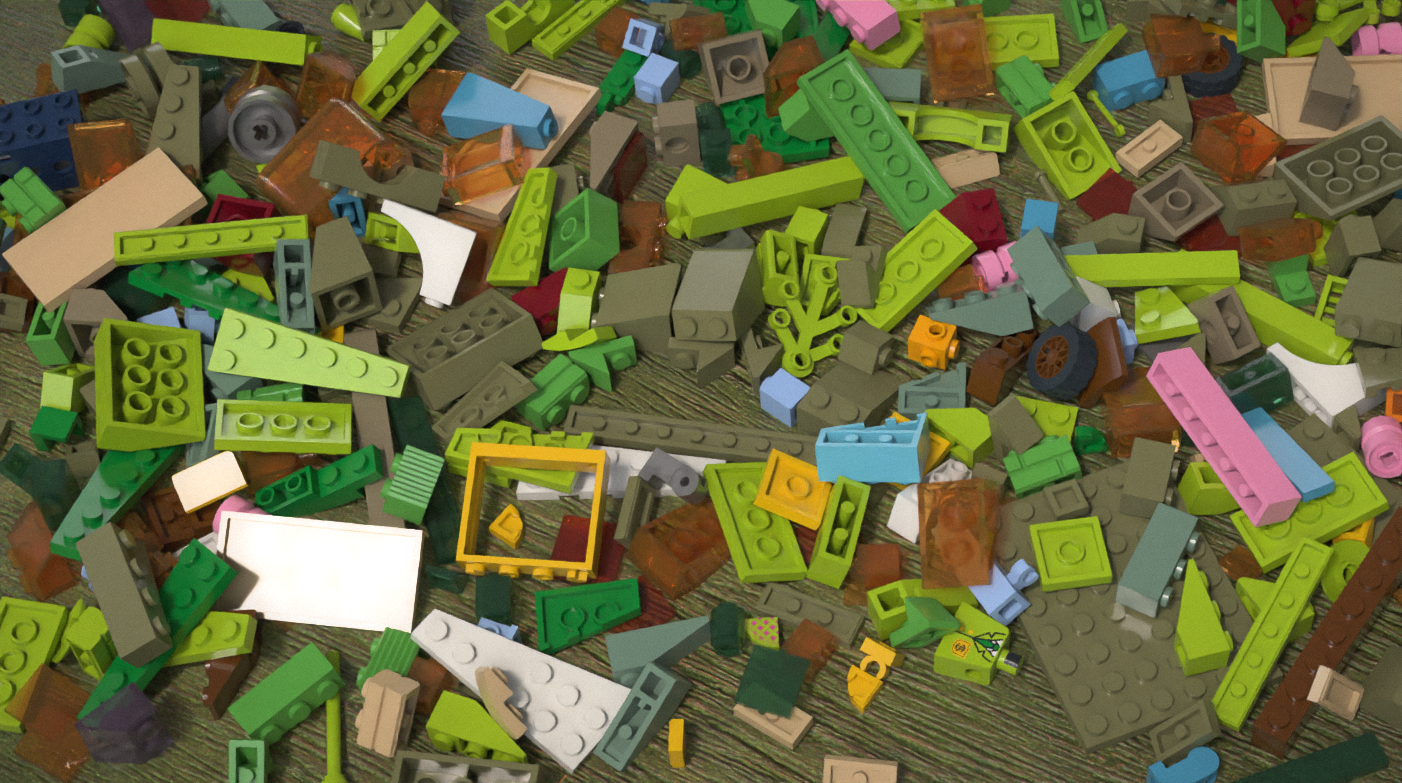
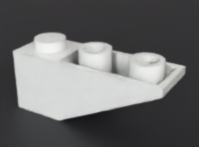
M950 458L922 477L920 483H913L898 493L887 527L915 544L928 535L926 530L935 523L938 517L953 508L971 487L972 471L965 464Z

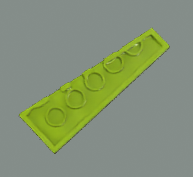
M232 308L224 309L208 370L214 372L398 398L404 395L412 365Z

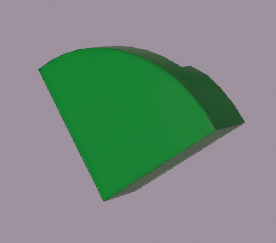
M1089 426L1075 427L1073 446L1076 455L1109 451L1106 435L1101 430Z

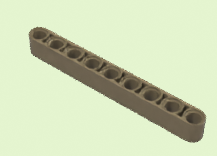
M376 328L344 334V343L346 345L381 355ZM351 391L359 450L374 444L380 449L384 477L365 486L370 525L408 529L406 520H403L401 517L397 518L395 515L391 516L389 513L382 511L386 500L380 497L386 478L393 480L395 476L394 473L390 472L396 455L388 396Z

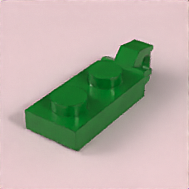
M627 49L624 50L598 87L602 97L596 104V115L602 116L604 111L612 112L616 105L621 106L628 103L636 91L634 77L648 59L647 56Z

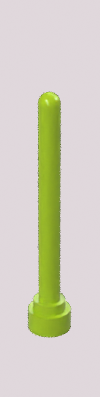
M334 649L329 650L326 653V659L340 676L339 652ZM339 690L334 697L326 700L327 775L321 783H349L345 780V776L342 775L341 705Z

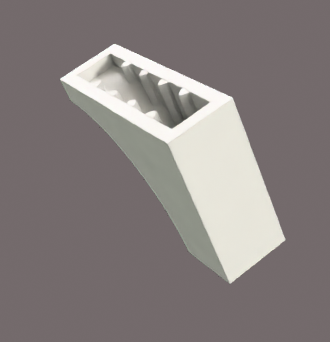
M385 199L381 212L401 223L411 234L420 251L423 263V282L419 295L425 296L424 302L441 309L444 304L450 306L477 232Z
M1278 342L1267 348L1263 368L1309 416L1315 413L1331 429L1333 428L1335 415L1351 405L1356 406L1358 417L1386 401L1387 388L1377 390V396L1365 398L1355 363L1348 365H1323L1310 362L1290 353Z

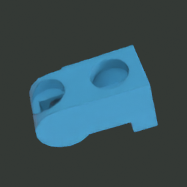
M1196 747L1189 752L1187 758L1168 768L1161 761L1149 766L1146 783H1214L1219 768V757L1217 753L1208 747Z

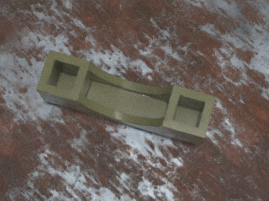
M319 140L309 176L319 179L318 186L337 191L338 185L349 188L348 195L366 199L367 194L378 196L376 203L384 204L385 199L407 204L406 206L422 212L428 210L435 213L446 178L444 175L406 165L393 179L385 182H376L363 169L360 151Z

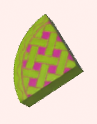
M778 617L743 619L744 631L748 639L766 652L780 653Z

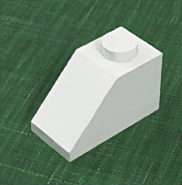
M1076 276L1090 303L1069 319L1072 326L1085 332V329L1093 327L1108 317H1116V320L1121 318L1118 302L1111 300L1107 288Z

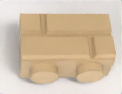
M383 669L373 677H369L361 691V696L365 698L364 707L357 715L355 727L359 729L357 744L370 750L375 749V752L389 758L396 756L397 750H404L409 741L420 683L407 677H401L400 674L389 669Z

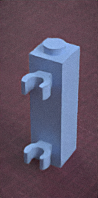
M980 503L969 511L966 519L951 508L945 514L938 517L926 532L986 612L997 622L1007 626L1031 605L1021 592V589L1033 584L1039 578V575L1023 558L1017 561L1012 566L1010 573L1007 574L977 535L981 531L992 527L996 522L988 510L986 511Z

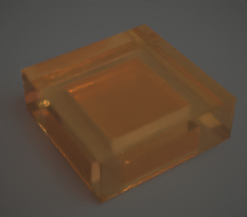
M1240 545L1221 557L1218 565L1223 568L1224 572L1236 582L1241 577L1257 579L1263 575L1260 566L1252 554Z

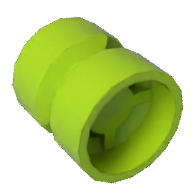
M85 15L62 49L82 45L109 50L116 39V32L104 19L95 15Z

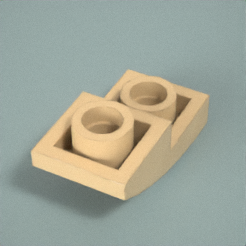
M478 667L474 671L476 683L488 712L511 738L518 739L527 728L521 722L523 719L522 714L512 704L507 703L504 705V702L513 694L506 686L509 680L496 667L492 669L489 667Z

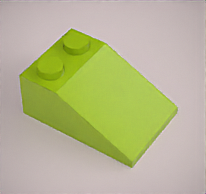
M1074 90L1021 119L1012 129L1027 155L1040 170L1046 171L1047 178L1068 201L1122 171Z

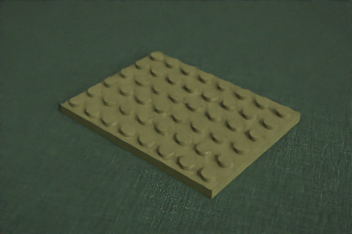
M1129 461L1076 480L1089 505L1088 514L1072 519L1098 516L1113 575L1112 582L1042 592L1038 578L1033 584L1021 589V592L1031 605L1016 617L1086 755L1146 733L1201 699L1212 701L1254 623L1198 524L1196 532L1201 533L1199 542L1193 553L1187 551L1184 560L1194 559L1198 571H1204L1208 582L1207 593L1211 601L1215 600L1220 610L1221 619L1219 622L1223 631L1227 630L1232 638L1233 651L1230 652L1227 667L1185 677L1173 645L1186 568L1180 580L1174 578L1170 586L1174 588L1171 600L1167 608L1160 606L1155 618L1115 602L1118 583L1150 521V518L1119 512ZM1169 479L1168 487L1174 489L1170 507L1188 513L1182 496L1174 482ZM1043 491L988 510L996 522L989 529L977 534L1007 574L1010 573L1012 566L1022 558L1037 572L1028 534L1029 525L1055 522L1042 496ZM1277 663L1263 689L1282 682L1284 675Z

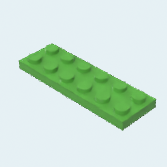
M849 49L798 79L796 83L905 234L913 230L934 209L939 211L956 198L955 194Z

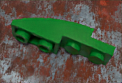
M371 444L319 470L308 465L255 491L256 508H260L272 516L294 518L322 512L364 496V486L384 477L380 449Z

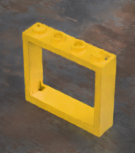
M472 442L456 562L467 574L477 576L485 575L486 571L499 572L500 576L507 578H518L520 573L532 574L533 578L539 580H552L553 576L567 577L568 581L577 583L587 582V578L597 579L611 460L606 450ZM497 466L596 473L586 562L475 555L486 467Z

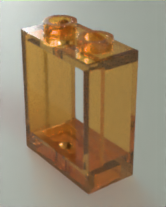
M512 123L443 148V161L440 162L442 175L446 176L442 189L443 195L445 197L449 196L454 206L457 207L524 183V147Z

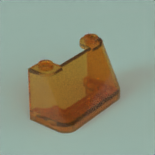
M339 98L326 102L261 170L256 181L259 191L271 203L275 204L284 216L307 214L309 237L314 241L316 227L334 220L332 212L325 205L343 187L338 185L337 191L318 186L319 179L309 177L319 140L360 151L362 166L369 161L375 167L384 170L394 166L405 154L396 142L353 106Z

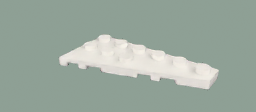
M434 609L411 633L410 638L480 698L482 697L476 683L474 671L478 667H489L490 669L496 667L509 680L506 686L513 692L504 702V705L510 703L522 714L523 719L521 722L527 728L523 734L571 775L597 747L631 691L627 687L437 609Z

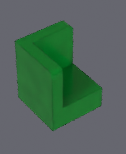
M41 406L29 433L37 450L50 453L55 441L65 443L71 434L83 436L85 427L77 412Z

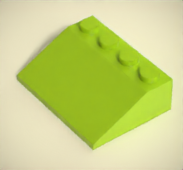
M103 318L94 340L97 448L131 452L204 441L206 435L200 331Z

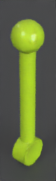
M1096 90L1088 91L1087 99L1096 104L1113 126L1116 136H1124L1126 134L1125 128L1122 124L1117 123L1100 101L1098 92Z

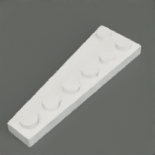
M592 445L591 450H606L611 460L607 495H612L613 498H624L629 476H638L653 452ZM669 454L692 468L704 480L702 472L706 464L726 463V460ZM581 472L572 494L519 481L516 491L517 499L560 500V496L579 495V499H593L596 473ZM663 484L660 490H656L655 497L668 495L679 497L666 484Z

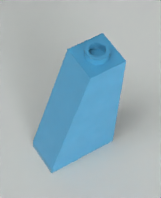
M469 72L466 73L441 114L450 137L546 150L558 130L557 121L549 105Z

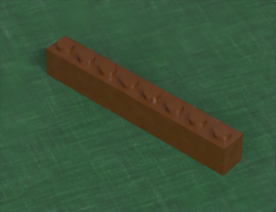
M1399 506L1253 724L1251 743L1282 761L1318 708V705L1307 700L1319 666L1330 668L1339 674L1342 672L1402 581V507Z

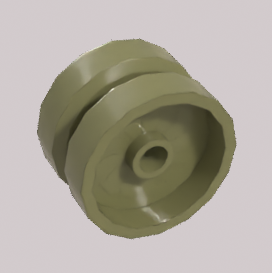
M159 42L143 48L144 62L134 53L118 60L130 93L148 119L156 116L169 64H173Z

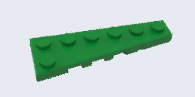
M191 259L145 263L129 272V284L163 298L167 294L181 299L180 305L190 309L195 305L209 311L208 316L214 319H222L224 309L232 308L280 323L277 305ZM315 327L314 331H305L318 336L322 334V330Z
M185 444L131 452L109 449L50 541L51 553L82 562L75 543L109 522L116 525L186 449Z
M194 538L189 546L182 550L179 561L158 592L165 619L171 628L170 637L173 647L139 668L121 660L119 655H117L77 718L95 735L104 739L237 576L238 572Z

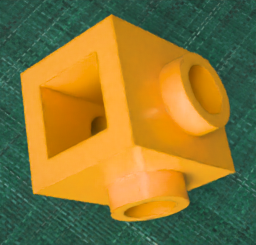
M919 315L908 338V359L920 362L927 367L945 370L950 358L955 359L960 349L961 342L957 340V326Z

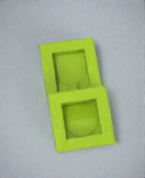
M612 326L593 327L586 332L584 328L565 329L541 344L545 350H576L614 340L617 336Z

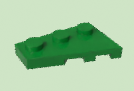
M637 578L535 592L539 652L546 655L553 654L642 615Z

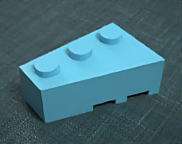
M927 412L917 414V420L900 423L896 422V417L885 419V425L865 428L864 422L822 428L815 444L819 481L835 483L838 476L841 475L866 484L897 482L902 485L920 483L930 451Z

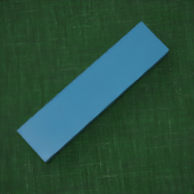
M1262 407L1241 414L1302 496L1301 500L1303 503L1334 492V481Z

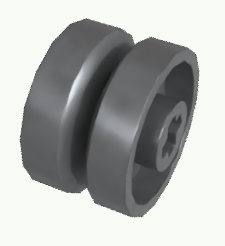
M262 85L249 89L240 97L229 119L228 136L234 149L242 157L255 163L268 164L282 159L290 152L300 130L301 113L298 104L289 93L278 87Z

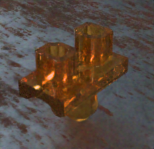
M723 12L669 20L674 51L698 49V43L727 36Z
M748 135L745 145H732L728 156L731 166H739L737 172L738 182L781 172L784 167V161L780 154L763 151L757 135Z

